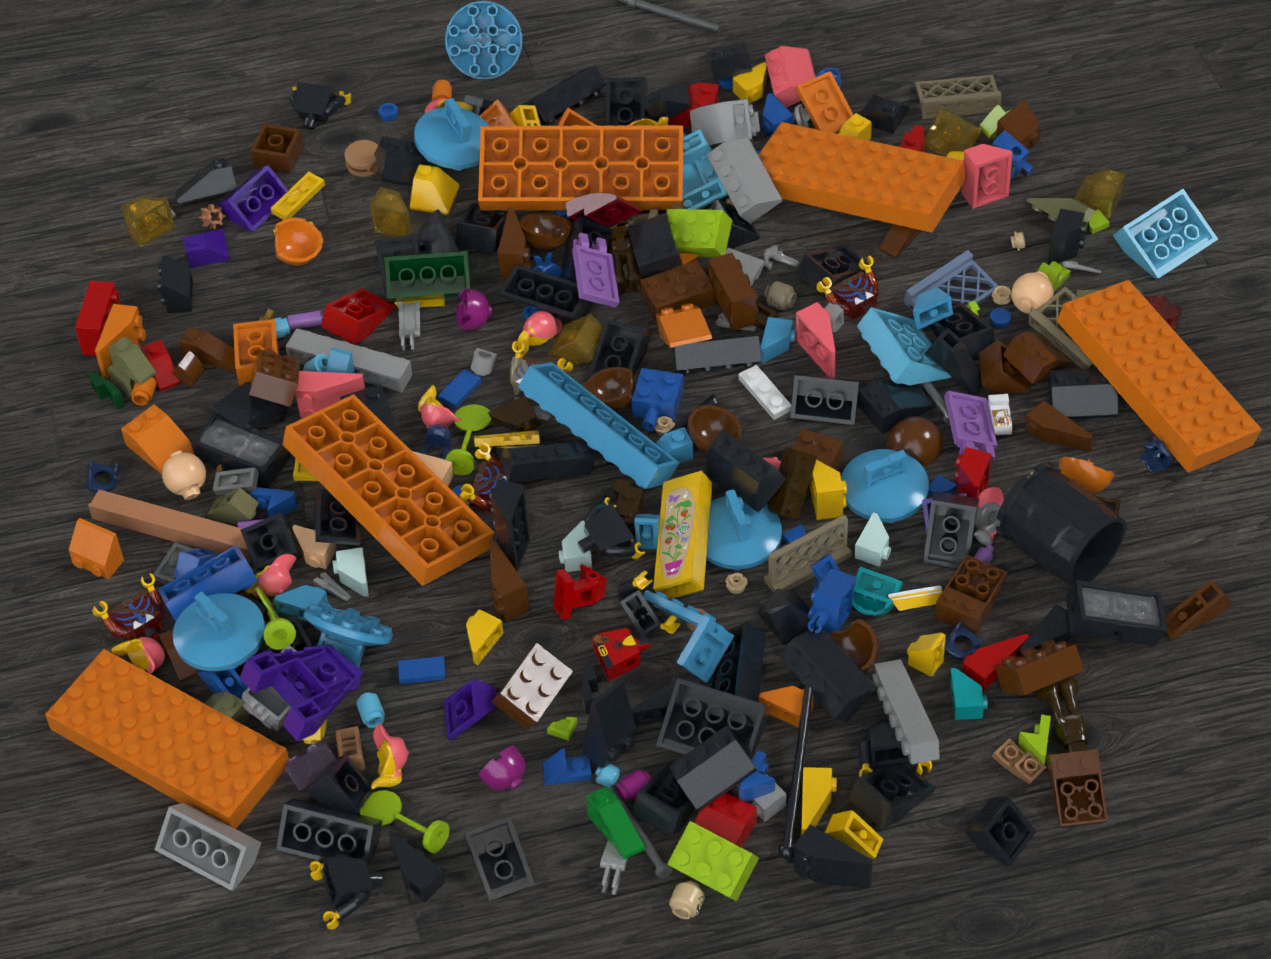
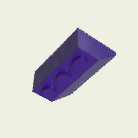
M266 165L254 172L236 190L222 200L218 206L222 207L221 210L230 221L249 232H253L272 215L271 207L289 190L270 166Z

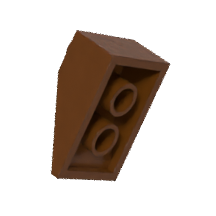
M511 207L508 210L498 249L501 280L504 281L508 279L516 264L531 269V262H528L530 248H527L526 238L515 211Z
M1028 331L1014 337L1003 354L1032 384L1048 377L1049 371L1062 370L1072 363L1043 334Z
M491 539L492 591L490 593L494 600L492 607L498 617L501 616L505 623L529 612L527 588L525 582L496 541Z

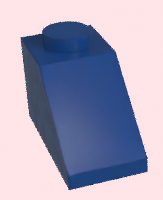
M770 93L767 95L763 111L762 128L766 134L772 136L781 122L794 125V115Z
M201 547L181 551L174 577L182 576L216 557L219 553Z
M234 669L222 671L200 670L197 672L214 693L228 691L242 700L243 692L248 688Z

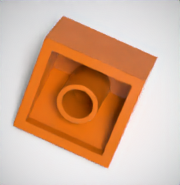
M81 518L77 520L69 547L72 563L80 569L84 568L91 571L98 577L103 576L110 579L124 561L116 533Z

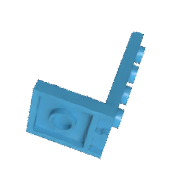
M646 590L644 593L645 600L653 603L656 608L697 627L677 663L699 680L708 683L734 635L726 631L720 624H717L715 622L716 618L705 612L702 616L699 614V610L690 605L685 608L682 602L674 598L671 601L667 600L668 597L659 591H656L654 594Z

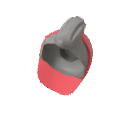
M997 487L985 489L979 495L975 525L977 530L974 531V535L983 545H991L993 543L994 535L997 534L996 526L999 527L1001 522L997 519V514L1004 501L1002 490Z

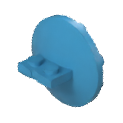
M477 1L462 7L454 14L446 30L445 44L448 56L457 69L473 78L491 79L505 74L515 65L521 54L523 36L517 19L507 8L490 1Z
M451 98L445 101L444 107L433 109L425 113L418 120L414 131V141L417 149L427 161L460 171L479 165L481 126L489 125L477 114L462 109Z
M878 449L860 454L848 463L841 476V481H845L847 486V494H845L847 506L856 515L868 520L873 512L878 514L881 522L895 523L896 521L906 519L920 510L923 506L922 499H927L929 480L925 469L916 459L906 454L904 450Z
M735 490L726 491V496L711 501L706 560L719 567L739 571L763 564L769 559V554L778 549L782 538L781 521L778 514L769 511L767 503L758 513L745 504L741 497L737 498Z
M201 591L194 596L195 602L190 604L180 614L174 625L173 642L178 655L188 665L204 671H222L237 668L257 653L264 640L263 630L265 623L259 608L251 600L231 593L206 596Z
M319 602L318 604L310 603L305 608L303 616L322 632L318 646L332 645L341 656L346 657L357 667L360 666L366 646L391 643L393 637L392 628L379 624L380 619L367 616L365 618L360 616L358 610L347 608V611L331 608L330 604Z

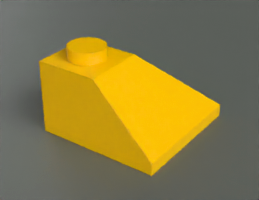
M419 164L413 179L410 210L433 213L439 209L442 215H449L460 184L439 167Z

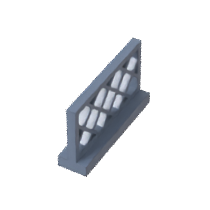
M967 250L906 290L903 302L908 307H914L919 294L938 287L946 291L948 295L949 291L961 293V299L951 298L952 304L962 303L968 308V303L972 301L964 300V293L976 295L973 301L978 305L992 296L993 291L998 285L972 260L973 254ZM972 268L977 273V277L965 276V271ZM950 281H962V286H950ZM965 281L975 282L976 289L964 288ZM979 283L988 284L991 289L988 291L979 290Z

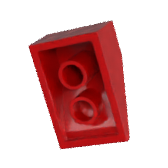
M708 83L689 85L692 107L668 119V125L691 127V110L719 103L718 85Z
M361 288L327 304L321 327L328 330L331 334L345 339L346 342L355 345L365 340L394 310L395 305Z
M725 793L702 809L694 823L741 847L757 823V807Z

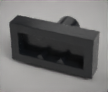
M465 95L464 98L465 103L473 105L472 112L478 116L484 112L485 108L494 103V101Z

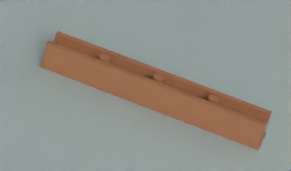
M98 490L94 499L88 505L94 520L195 548L201 547L219 554L237 545L247 562L250 563L252 561L240 531L241 528L103 490Z

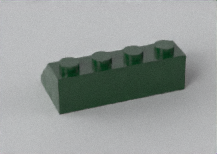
M467 251L384 257L388 303L458 298L462 289H470Z

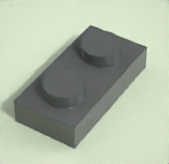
M256 468L216 472L213 492L216 495H223L238 487L245 492L256 491L259 471Z
M175 542L154 572L155 581L167 584L176 579L174 574L180 552L194 548Z

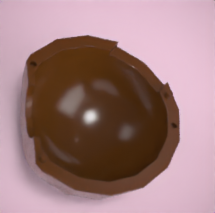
M551 213L526 214L519 223L526 242L530 246L543 251L561 246L568 239L572 229L570 221L562 216Z
M611 367L593 374L586 381L584 388L613 411L624 409L632 402L635 391L632 370L623 367Z
M713 405L700 406L695 408L688 418L687 431L690 439L699 450L708 453L709 446L722 431H725L738 441L741 438L742 428L739 421L732 413L721 407Z
M910 416L898 421L889 433L887 446L890 450H904L906 454L916 459L922 466H927L935 462L941 455L943 440L940 430L933 422L923 417Z
M857 619L851 623L848 629L830 633L833 639L864 673L876 663L880 650L879 639L868 623Z

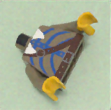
M517 341L512 344V349L516 353L515 357H512L510 366V383L516 395L515 400L525 396L524 391L518 386L529 366L544 364L527 356L521 358V355L527 351V347L523 343L521 350H517ZM564 358L559 359L557 366L565 373L571 372L573 369L572 363L568 362L567 366L564 367L566 360Z

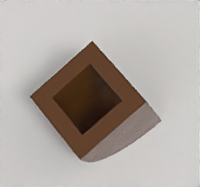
M189 351L172 374L192 389L204 373V367L197 356Z

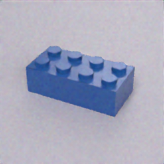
M235 545L158 588V591L176 621L180 614L190 604L195 602L194 596L201 591L206 596L219 593L235 594L240 590L249 589L258 580L239 547Z

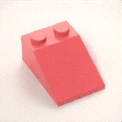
M816 302L796 312V341L828 377H835V345L830 314L826 308H822Z
M299 371V382L295 394L300 417L305 418L340 401L341 396L365 389L363 374Z

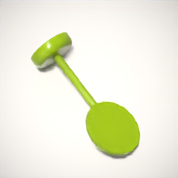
M467 405L457 410L454 414L457 418L462 419V421H454L456 427L466 431L461 449H454L445 457V460L452 462L455 475H468L474 470V457L466 449L471 432L484 429L491 422L488 414L489 409L484 406Z
M257 586L255 589L268 609L267 614L270 618V622L263 630L264 640L270 648L276 650L284 649L287 645H291L295 639L296 631L290 621L279 618L267 596Z
M387 790L374 792L361 808L360 815L383 820L382 826L397 819L424 833L423 846L430 853L438 852L448 839L450 830L446 822L437 820L426 828L401 815L402 803L399 796L394 792Z

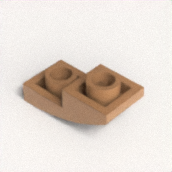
M1010 738L992 755L1003 767L1029 784L1046 769V766L1030 751L1025 753Z

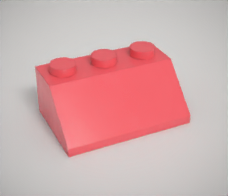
M780 46L764 54L775 97L786 108L801 101L795 87L815 78L808 49Z
M980 144L964 150L966 180L962 185L961 193L972 209L1009 196L1013 154L1010 150L986 144Z

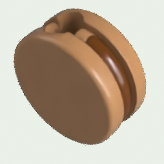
M359 140L351 143L344 153L347 170L359 177L370 176L378 172L374 154L378 144L370 140Z

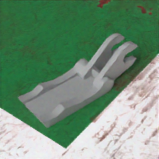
M417 301L415 304H403L402 302L399 303V338L401 339L402 350H405L406 338H410L411 350H414L415 338L421 337L420 302Z
M609 841L606 844L600 862V867L606 868L602 881V892L606 893L611 869L616 872L612 883V894L616 895L621 871H625L627 859L624 860Z

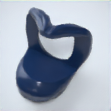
M442 424L430 426L426 431L424 444L418 453L425 454L428 448L439 447L444 451L442 459L445 460L446 455L450 452L451 433L448 428Z

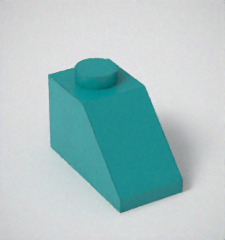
M951 668L950 688L954 719H983V711L988 708L987 695H982L981 685L958 669Z

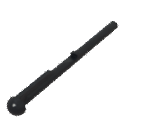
M810 686L804 687L784 845L778 848L779 856L785 860L794 857L792 842L794 840L814 690Z

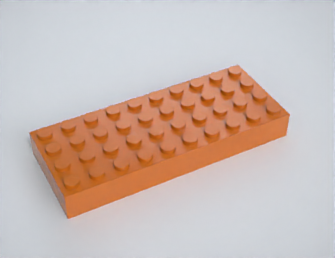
M784 122L780 123L758 155L782 199L931 233L966 180L963 160Z
M683 125L481 126L478 193L480 211H508L509 207L513 208L514 211L567 210L566 202L595 193L617 195L640 207L641 210L683 209Z
M1129 280L1064 303L1056 321L1156 437L1164 442L1166 448L1188 473L1254 445L1262 430L1259 425Z
M354 394L286 426L282 445L422 586L490 550V540L493 539L494 531Z
M105 649L101 651L45 714L52 731L174 800L186 803L234 829L241 824L290 764L285 747Z

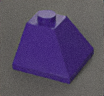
M223 229L183 237L190 268L230 260Z
M473 678L444 700L448 740L452 741L496 707L491 703L496 696L494 686Z

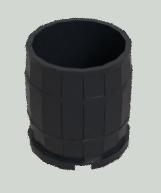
M1051 462L1040 463L1033 468L1036 471L1029 478L1025 475L1021 477L1005 497L997 514V519L1001 522L999 527L996 526V533L1006 540H1011L1031 559L1050 573L1066 581L1069 585L1072 586L1076 580L1091 582L1107 567L1116 555L1126 533V521L1090 491L1070 477L1062 474L1061 470Z

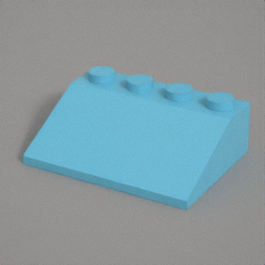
M1184 189L1136 218L1113 235L1124 253L1156 280L1218 240Z
M871 307L857 325L862 333V338L869 343L871 351L878 356L881 361L880 364L887 369L893 382L910 386L952 377L925 353L932 343L922 329H915L914 319Z

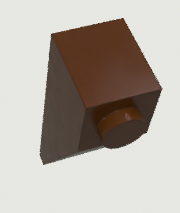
M893 224L879 246V251L896 259L922 230Z
M190 326L187 328L179 340L183 357L190 351L203 364L236 373L235 351L233 347L206 331Z
M1044 400L1026 414L1025 429L1040 440L1086 452L1091 450L1093 435Z
M1210 579L1165 616L1166 633L1173 640L1216 618L1233 603L1220 587Z

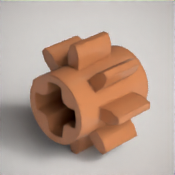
M208 204V209L201 208L202 214L198 218L204 222L202 226L207 227L210 224V229H215L216 224L223 225L221 221L225 215L220 211L222 207L214 209L213 204Z

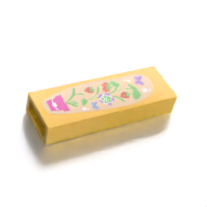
M702 471L663 482L653 589L665 594L668 597L667 600L704 590L712 482Z

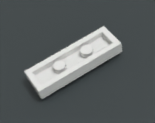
M757 365L739 373V380L773 420L791 412V404Z

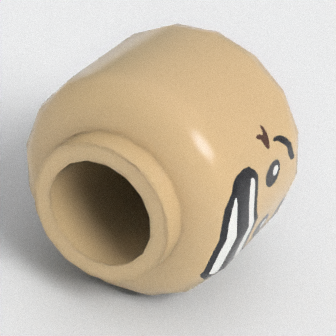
M688 881L687 883L677 884L669 901L672 912L681 919L697 916L705 895L700 886L695 882Z

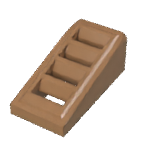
M358 726L335 731L339 757L346 753L360 771L365 770Z

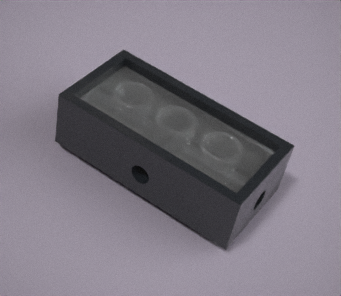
M215 412L191 442L194 455L202 462L215 467L222 464L225 471L256 468L259 471L257 484L267 488L291 458L290 452L282 445L283 439L253 427L243 429Z
M1076 580L1065 595L1071 634L1156 646L1167 632L1161 592Z

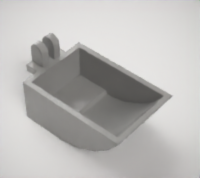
M748 99L711 104L690 111L692 133L701 129L710 148H716L724 142L746 138L753 143V136H756V132H760L758 112H753V104L749 105Z
M287 645V646L284 648V650H285V649H292L293 651H296V650L293 649L290 645ZM272 686L253 693L248 687L243 692L242 700L245 701L243 708L261 720L267 728H273L278 732L283 727L291 706Z

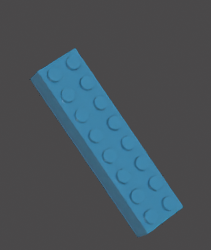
M553 362L529 366L518 386L524 391V395L539 403L541 409L554 415L556 421L569 427L575 436L584 439L590 448L598 450L603 454L605 460L618 466L621 473L633 478L635 483L644 489L663 485V482L671 478L679 464L677 460Z

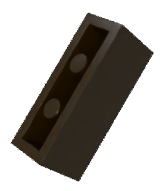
M785 447L779 472L786 478V481L770 498L768 505L770 512L799 520L817 456Z

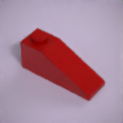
M1024 634L979 648L972 655H967L963 660L962 673L981 685L984 692L998 678L994 666L1002 663L1003 658L1009 656L1017 657L1019 649L1030 636Z

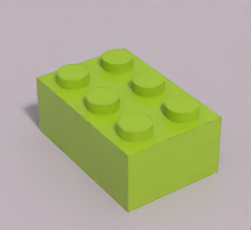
M667 209L669 222L680 253L697 254V257L707 258L725 255L732 219L723 210Z
M690 821L667 865L737 901L759 858Z

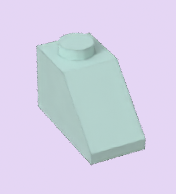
M873 512L855 544V558L880 567L883 560L888 559L891 547H889V536L878 514Z
M581 521L562 541L563 550L558 551L560 564H565L567 572L580 571L581 564L592 569L590 550L582 553L577 544L578 541L587 537L584 533V521Z
M363 548L336 551L337 560L333 561L334 574L339 573L342 584L364 597L369 596Z

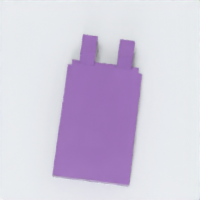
M579 233V240L575 239L573 241L574 248L572 249L579 298L616 308L620 302L612 254L607 253L605 239L597 238V245L592 244L591 248H589L588 235Z
M947 391L944 398L954 443L957 447H960L959 454L963 455L965 448L969 447L991 453V460H994V451L998 445L987 399Z

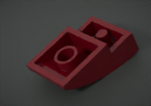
M608 193L588 194L566 202L569 218L576 220L582 214L608 228L642 212L640 207L617 195Z

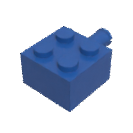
M641 368L632 397L633 417L644 418L641 424L644 430L653 431L657 418L663 416L672 418V422L675 423L684 393L683 374Z
M831 569L826 576H822L819 587L814 588L811 595L813 606L808 614V619H810L808 628L811 632H813L815 627H817L815 633H819L822 627L829 634L834 631L839 632L851 613L857 577Z

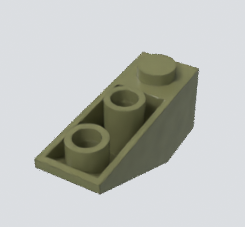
M1072 198L1027 199L1029 203L1033 204L1031 206L1032 209L1040 213L1045 211L1049 214L1048 218L1055 222L1061 208L1085 213L1084 222H1087V224L1095 211L1081 201Z

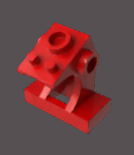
M583 564L580 565L581 571L578 581H574L565 569L557 570L553 600L554 610L565 620L571 618L572 609L596 604L605 597L607 578Z

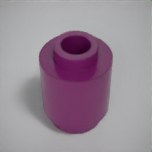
M637 769L620 779L615 787L624 802L627 800L632 801L637 798L638 792L651 781V778L646 771L642 772L640 769Z

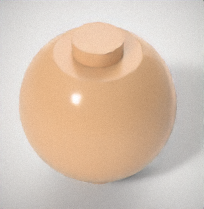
M1031 272L1020 276L1015 281L1011 296L1014 305L1021 312L1029 314L1034 308L1038 310L1054 296V290L1045 273Z
M182 451L172 453L170 455L171 458L165 462L162 470V479L165 486L172 493L183 495L184 500H191L200 496L199 488L203 486L206 479V469L203 462L191 453H183Z

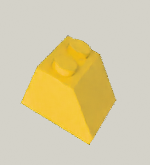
M816 460L809 483L816 519L823 520L840 517L843 515V508L847 507L845 494H847L846 482L841 481L840 472Z

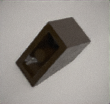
M526 396L488 412L494 424L517 432L532 431L536 426L540 425L532 402Z

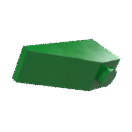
M607 786L586 796L588 817L624 860L645 850L642 840L620 801Z

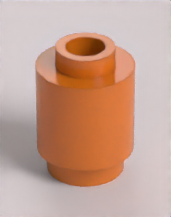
M436 81L433 85L432 101L441 98H452V87L448 81Z
M151 377L141 386L135 382L131 392L132 401L140 406L147 405L152 399L157 384L156 380Z

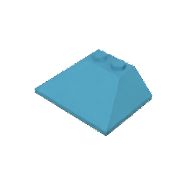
M701 129L684 137L683 209H701L717 199L728 195L707 156L712 150Z

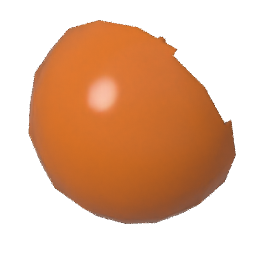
M288 218L275 225V254L278 259L286 264L294 266L308 264L316 259L322 249L323 238L321 231L319 232L314 225L305 221L306 219Z
M1060 457L1059 469L1061 473L1076 481L1092 494L1102 492L1110 485L1115 476L1112 471H1106L1094 466V463L1090 462L1089 459L1085 461L1072 457Z

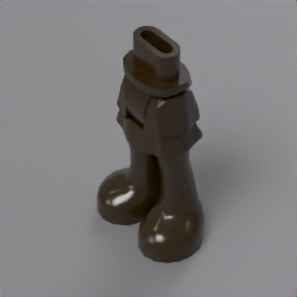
M627 227L612 228V235L609 237V253L612 254L618 295H622L627 291L622 264L624 262L627 264L629 288L634 292H641L640 280L645 278L638 271Z
M1074 678L1060 680L1058 688L1055 682L1035 691L1037 698L1041 702L1049 703L1054 719L1053 726L1057 730L1056 734L1063 742L1064 749L1068 750V752L1086 751L1088 743L1086 725L1084 724L1082 714L1079 712L1076 700L1079 684ZM1058 689L1065 700L1069 715H1064Z

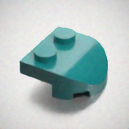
M860 567L856 575L853 607L861 614L867 616L887 614L894 607L893 600L888 595L900 592L903 582Z

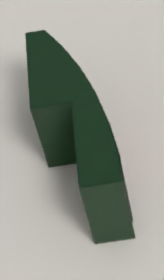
M88 373L91 387L100 400L109 397L117 410L125 407L121 392L112 382L97 373Z

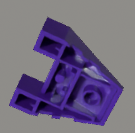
M332 645L305 647L303 651L285 649L283 653L274 654L272 651L262 652L246 660L240 679L253 693L272 686L291 706L283 726L297 742L318 731L360 678V675Z

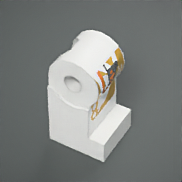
M1008 394L989 395L988 407L995 435L1012 434Z

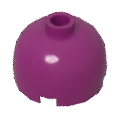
M462 289L458 295V298L461 299V304L456 305L457 326L461 327V331H474L485 325L488 317H491L492 307L481 292L472 289Z
M514 745L500 752L501 756L496 760L492 759L479 773V777L489 788L496 791H505L511 788L513 791L523 783L521 777L525 773L526 763L524 757Z

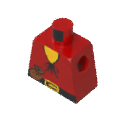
M627 628L592 635L593 650L608 681L614 680L641 664L640 651L650 648L645 635L633 639Z

